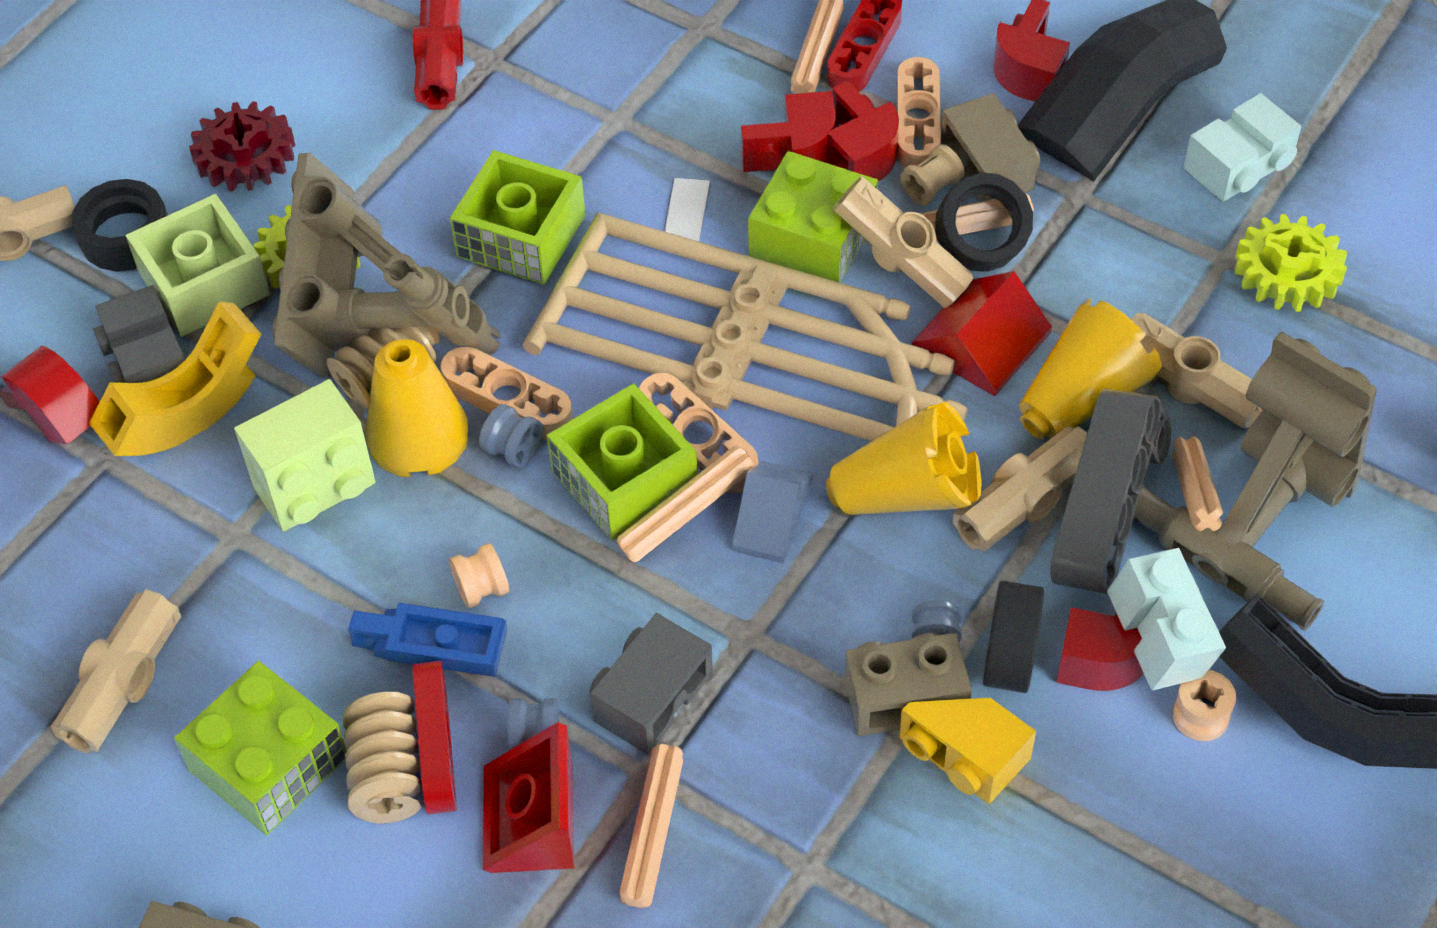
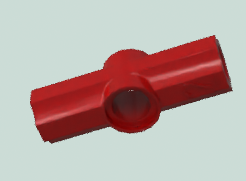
M461 0L420 1L419 26L413 27V55L416 66L414 93L416 102L426 105L429 110L445 109L447 104L455 101L457 68L463 66L464 57L463 35L460 25Z

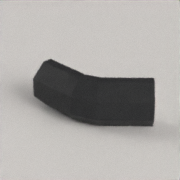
M1165 0L1101 26L1073 52L1019 122V130L1026 140L1032 141L1037 148L1090 180L1095 181L1157 100L1174 85L1221 63L1227 46L1215 11L1197 0Z
M1258 593L1220 629L1219 633L1226 649L1219 657L1304 740L1364 766L1437 769V694L1382 693L1344 677Z

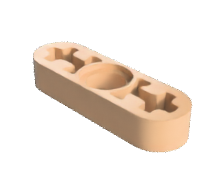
M912 57L904 60L899 65L897 72V113L899 117L897 160L904 168L909 165L917 166L929 158L930 151L941 143L939 68L932 60L924 57ZM914 79H922V90H914ZM919 108L928 111L930 115L923 119H915L908 116L906 112ZM914 137H923V150H915Z
M458 347L449 351L441 361L442 376L455 397L489 414L498 405L507 404L517 411L519 417L531 416L539 420L543 425V440H547V434L573 419L571 400L564 391L478 349ZM470 368L474 369V374L468 372ZM457 371L462 373L460 376H456ZM506 385L515 386L521 390L519 395L511 400H499L493 396L498 388ZM553 410H558V415L552 414L551 412ZM540 412L548 415H546L545 418L540 417Z
M656 373L647 377L640 384L639 389L652 403V394L657 392L664 396L671 392L672 405L680 413L676 421L674 420L673 412L664 404L660 403L656 407L671 424L674 423L673 426L682 436L686 427L696 421L706 422L713 428V435L707 442L703 444L690 443L697 452V467L700 470H704L720 457L717 451L721 444L723 445L724 453L733 446L741 447L751 458L753 466L759 465L755 449L676 377L667 373ZM746 477L727 492H743Z

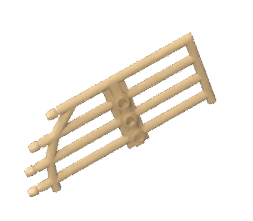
M599 212L596 213L522 344L525 351L532 355H539L546 342L650 374L667 373L673 375L711 410L716 407L727 411L732 399L868 441L875 440L894 427L742 381L751 361L898 405L896 426L926 407L942 402H947L952 406L963 421H965L968 408L959 402L949 399L944 401L942 397L917 390L910 366L922 370L927 368L930 372L939 375H951L955 361L946 355L936 352L931 354L929 350L900 342L879 316L883 313L888 318L907 320L911 310V306L894 298L886 299L881 294ZM606 235L732 271L739 275L731 290L727 291L601 254L597 251ZM590 270L721 310L710 328L577 287L586 271ZM787 288L844 304L866 332L779 306ZM568 305L702 347L693 365H689L558 325L557 323ZM769 324L882 357L887 360L893 382L760 342Z

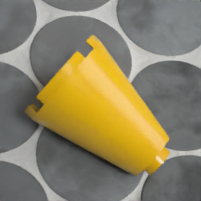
M1086 299L1076 309L1020 401L1019 408L1023 414L1020 417V422L1031 435L1040 440L1044 437L1051 439L1068 426L1071 428L1078 427L1092 418L1097 399L1103 389L1134 392L1151 381L1162 368L1157 350L1154 348L1149 354L1140 343L1146 334L1123 312L1101 300L1093 307L1091 306V299Z
M399 339L387 343L378 351L375 357L365 430L366 443L371 457L383 470L399 477H411L410 472L427 471L428 476L440 473L458 460L466 449L468 442V419L464 409L425 347L409 339Z
M947 402L926 407L832 466L830 477L826 481V490L831 503L837 508L840 507L847 515L964 509L972 505L971 502L978 501L981 495L982 480L976 451L966 453L961 437L970 434L966 424L958 412Z

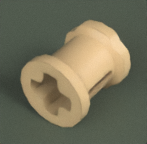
M939 144L930 151L929 158L917 166L909 165L903 169V173L900 174L901 184L904 191L915 203L920 206H926L932 202L936 192L948 184L956 185L964 178V166L958 155L950 147Z

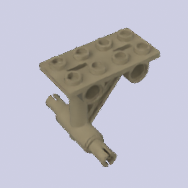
M300 153L298 155L297 169L291 180L293 192L291 216L285 227L287 240L285 262L279 273L281 293L278 315H276L273 321L274 343L278 349L320 377L331 376L326 358L334 359L335 352L340 348L346 346L352 348V342L356 337L361 335L368 337V331L376 328L431 326L455 345L473 347L488 355H492L500 347V342H497L495 339H501L499 331L487 323L483 309L468 297L464 287L455 286L434 268L420 267L410 256L399 252L382 237V226L379 221L353 199L354 191L311 153ZM365 256L384 272L383 277L386 283L399 291L365 293L363 289L354 288L357 257Z
M1279 332L1273 340L1271 355L1256 372L1246 392V399L1262 408L1263 411L1248 429L1240 449L1243 453L1258 461V464L1221 527L1216 531H1212L1210 528H1206L1201 532L1196 530L1191 523L1187 507L1180 506L1175 508L1147 490L1144 485L1141 489L1133 519L1159 535L1158 540L1164 549L1179 548L1185 561L1196 567L1211 581L1224 585L1241 596L1246 602L1258 593L1274 610L1298 625L1303 631H1306L1321 612L1324 600L1316 598L1283 577L1284 570L1281 569V565L1253 548V546L1289 502H1296L1304 491H1307L1331 507L1338 505L1344 497L1351 498L1355 493L1377 392L1376 387L1358 370L1351 367L1343 368L1323 356L1312 343L1304 339H1294L1283 332Z

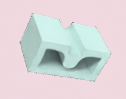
M1260 93L1233 109L1229 120L1223 122L1218 118L1190 135L1183 169L1224 202L1239 192L1245 193L1251 190L1260 179L1274 170L1281 171L1285 169L1297 154L1296 145L1301 125Z
M1176 548L1128 559L1107 593L1124 630L1137 628L1142 637L1134 649V653L1151 690L1201 679L1226 649V646L1180 549Z

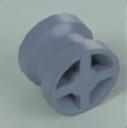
M500 404L489 414L482 427L479 438L480 448L491 455L498 453L504 455L506 462L516 468L523 467L531 460L539 447L543 434V425L539 420L531 416L521 418L513 407L507 404Z
M545 698L540 704H527L523 699L510 700L508 712L509 750L559 722L557 698Z

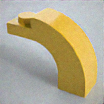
M218 302L195 348L178 367L166 375L148 382H109L89 422L90 426L114 456L148 455L182 444L215 424L244 395L255 378V374L246 363L262 334L235 303Z

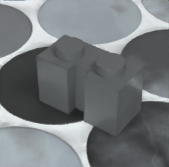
M153 285L95 305L102 325L93 328L103 356L114 354L116 361L107 364L115 383L152 381L171 372L185 360Z
M655 613L644 628L637 627L632 631L624 644L622 655L611 668H603L593 680L589 691L593 721L649 755L674 723V714L683 703L688 705L712 675V645L662 615Z

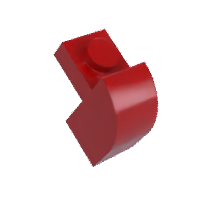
M1031 0L1024 15L1018 13L1012 25L999 23L993 69L1000 85L1013 95L1036 102L1067 62L1070 42L1046 36L1050 2L1044 0Z
M845 81L832 88L836 128L828 133V164L880 181L890 173L896 162L899 128L898 113L891 102L875 108L868 96L861 95L849 81Z
M832 91L785 94V122L741 125L743 172L777 170L787 151L828 163V133L835 128V107Z
M40 346L1 376L6 385L0 389V397L9 408L25 409L50 442L69 444L90 427L89 422L100 401L81 376L61 356L48 347Z
M1071 607L1056 683L1095 691L1117 690L1134 683L1144 674L1134 653V649L1142 639L1138 629L1124 630L1116 611L1115 616Z

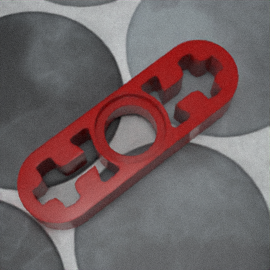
M861 0L828 58L827 82L831 88L845 81H849L858 92L867 86L901 24L902 0ZM881 12L879 22L874 20V14L878 15ZM867 36L875 39L876 42L865 46L859 45L853 40L858 37ZM851 60L856 62V68H851L847 73L851 66Z
M441 660L413 664L421 779L427 815L457 811V798L443 664Z

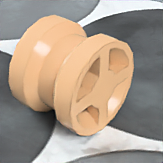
M491 543L479 546L477 553L471 556L464 557L458 554L449 558L453 578L468 609L478 606L483 597L491 594L501 597L510 592L502 564Z
M1208 670L1201 679L1181 683L1172 710L1173 721L1178 730L1186 737L1197 741H1210L1220 737L1227 729L1236 702V691L1231 681L1221 673ZM1202 698H1205L1214 703V707H1210L1208 704L1203 703Z

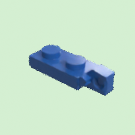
M398 602L397 608L386 609L384 615L354 610L348 632L350 633L352 646L372 650L374 656L387 659V661L418 664L441 660L443 668L446 670L495 677L507 634V622L499 617Z

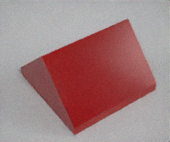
M1015 271L973 279L955 302L947 308H943L912 341L911 345L929 350L931 354L936 352L955 361L953 373L989 394L996 396L1051 334L1052 326Z
M557 722L483 766L484 871L489 873L575 869L573 763L567 725Z

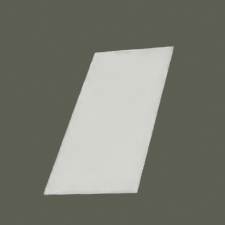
M674 178L665 232L695 241L700 240L710 181Z

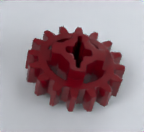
M252 101L247 109H241L238 102L232 103L231 111L226 113L222 109L216 108L214 109L215 119L201 118L199 122L202 131L191 132L193 144L189 146L199 176L201 178L208 176L213 187L225 181L228 191L233 192L237 185L245 183L247 190L251 191L254 189V181L261 180L269 185L272 183L270 174L272 172L285 174L287 171L284 161H294L295 158L292 148L296 144L292 128L288 125L287 117L285 115L276 116L275 108L271 105L263 111H259L258 104L255 101Z

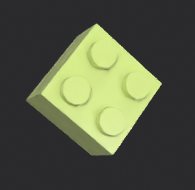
M213 194L126 235L140 276L147 287L154 286L166 316L180 337L207 325L218 302L235 303L241 309L270 295L259 254L217 194Z
M330 379L234 427L254 490L283 532L298 524H304L313 520L322 511L345 499L358 496L366 488L376 483L361 422Z

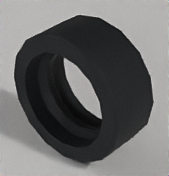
M980 172L961 179L948 191L936 213L935 234L939 244L970 271L988 272L1004 267L1026 246L1033 231V210L1027 195L1014 181L1000 174ZM976 195H988L1000 201L1009 211L1012 219V231L1008 240L1000 247L992 250H979L967 244L959 235L956 228V213L960 205L967 198Z
M131 179L107 181L90 189L79 199L73 209L72 227L79 246L86 259L98 268L116 272L137 269L126 235L108 238L95 234L98 227L106 220L124 213L144 214L148 216V219L140 227L142 228L168 216L164 202L157 190L145 182Z
M1009 581L999 582L985 663L984 686L1021 693L1028 692L1044 600L1043 587Z

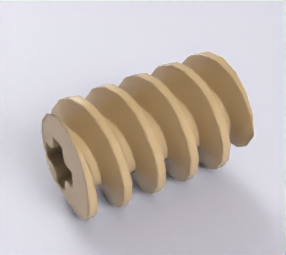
M431 326L370 329L368 337L361 335L353 340L352 348L348 346L340 348L336 353V359L326 358L327 367L344 393L368 409L370 400L368 391L371 389L374 362L378 351L391 341L409 339L423 345L433 362H436L437 357L432 346L440 343L438 331Z
M400 692L369 694L348 705L343 713V727L346 730L344 733V744L347 750L345 760L346 768L349 771L346 775L347 789L350 791L348 794V809L354 816L364 821L377 824L394 823L413 816L422 807L417 800L413 799L421 791V782L414 776L419 771V760L413 756L417 752V739L412 736L416 731V721L411 716L414 712V700L409 695Z

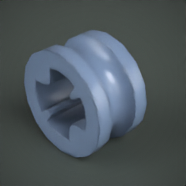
M931 600L916 605L912 610V622L914 623L912 639L924 633H936L938 635L957 633L960 642L962 637V629L959 626L962 618L961 610L955 604L942 600Z

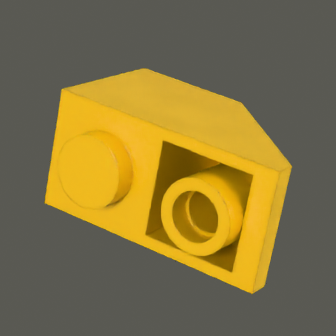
M992 698L909 702L902 709L899 738L902 739L905 747L916 758L922 761L930 760L946 772L950 781L961 792L967 795L975 794L989 805L1031 759L1036 730Z

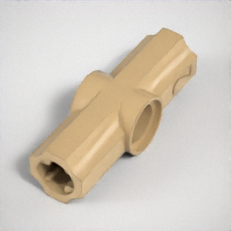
M860 176L853 182L834 205V211L872 244L873 256L882 268L894 273L903 271L944 308L954 303L973 280V274L936 242L934 228L925 216L912 211L903 213L863 176Z
M66 185L18 202L8 197L0 196V261L16 260L29 251L33 240L72 227V211L75 205Z
M1137 312L1131 318L1146 334L1140 341L1146 352L1149 354L1154 348L1157 350L1162 365L1157 375L1167 381V389L1170 395L1176 400L1187 404L1203 403L1241 428H1250L1263 411L1262 408L1246 399V392L1252 379L1220 360V351L1217 345L1204 337L1191 336L1184 338L1145 313L1140 314Z
M1068 426L1028 457L1018 453L1004 462L995 473L991 485L981 492L978 501L971 502L972 505L964 509H958L953 513L952 523L957 528L961 540L972 550L980 549L985 552L1023 521L1027 520L1030 523H1035L1043 519L1055 507L1063 490L1073 483L1087 433L1079 426L1077 428Z
M147 589L143 593L135 594L107 640L97 639L87 648L79 668L80 682L51 725L55 737L67 743L72 749L89 754L90 751L97 752L127 703H137L147 693L155 673L154 660L181 618L177 606L166 600L163 595Z

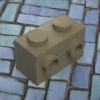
M924 633L911 640L887 644L877 641L867 642L855 649L845 650L844 680L857 736L900 730L902 709L909 702L971 699L972 689L957 633L944 635Z

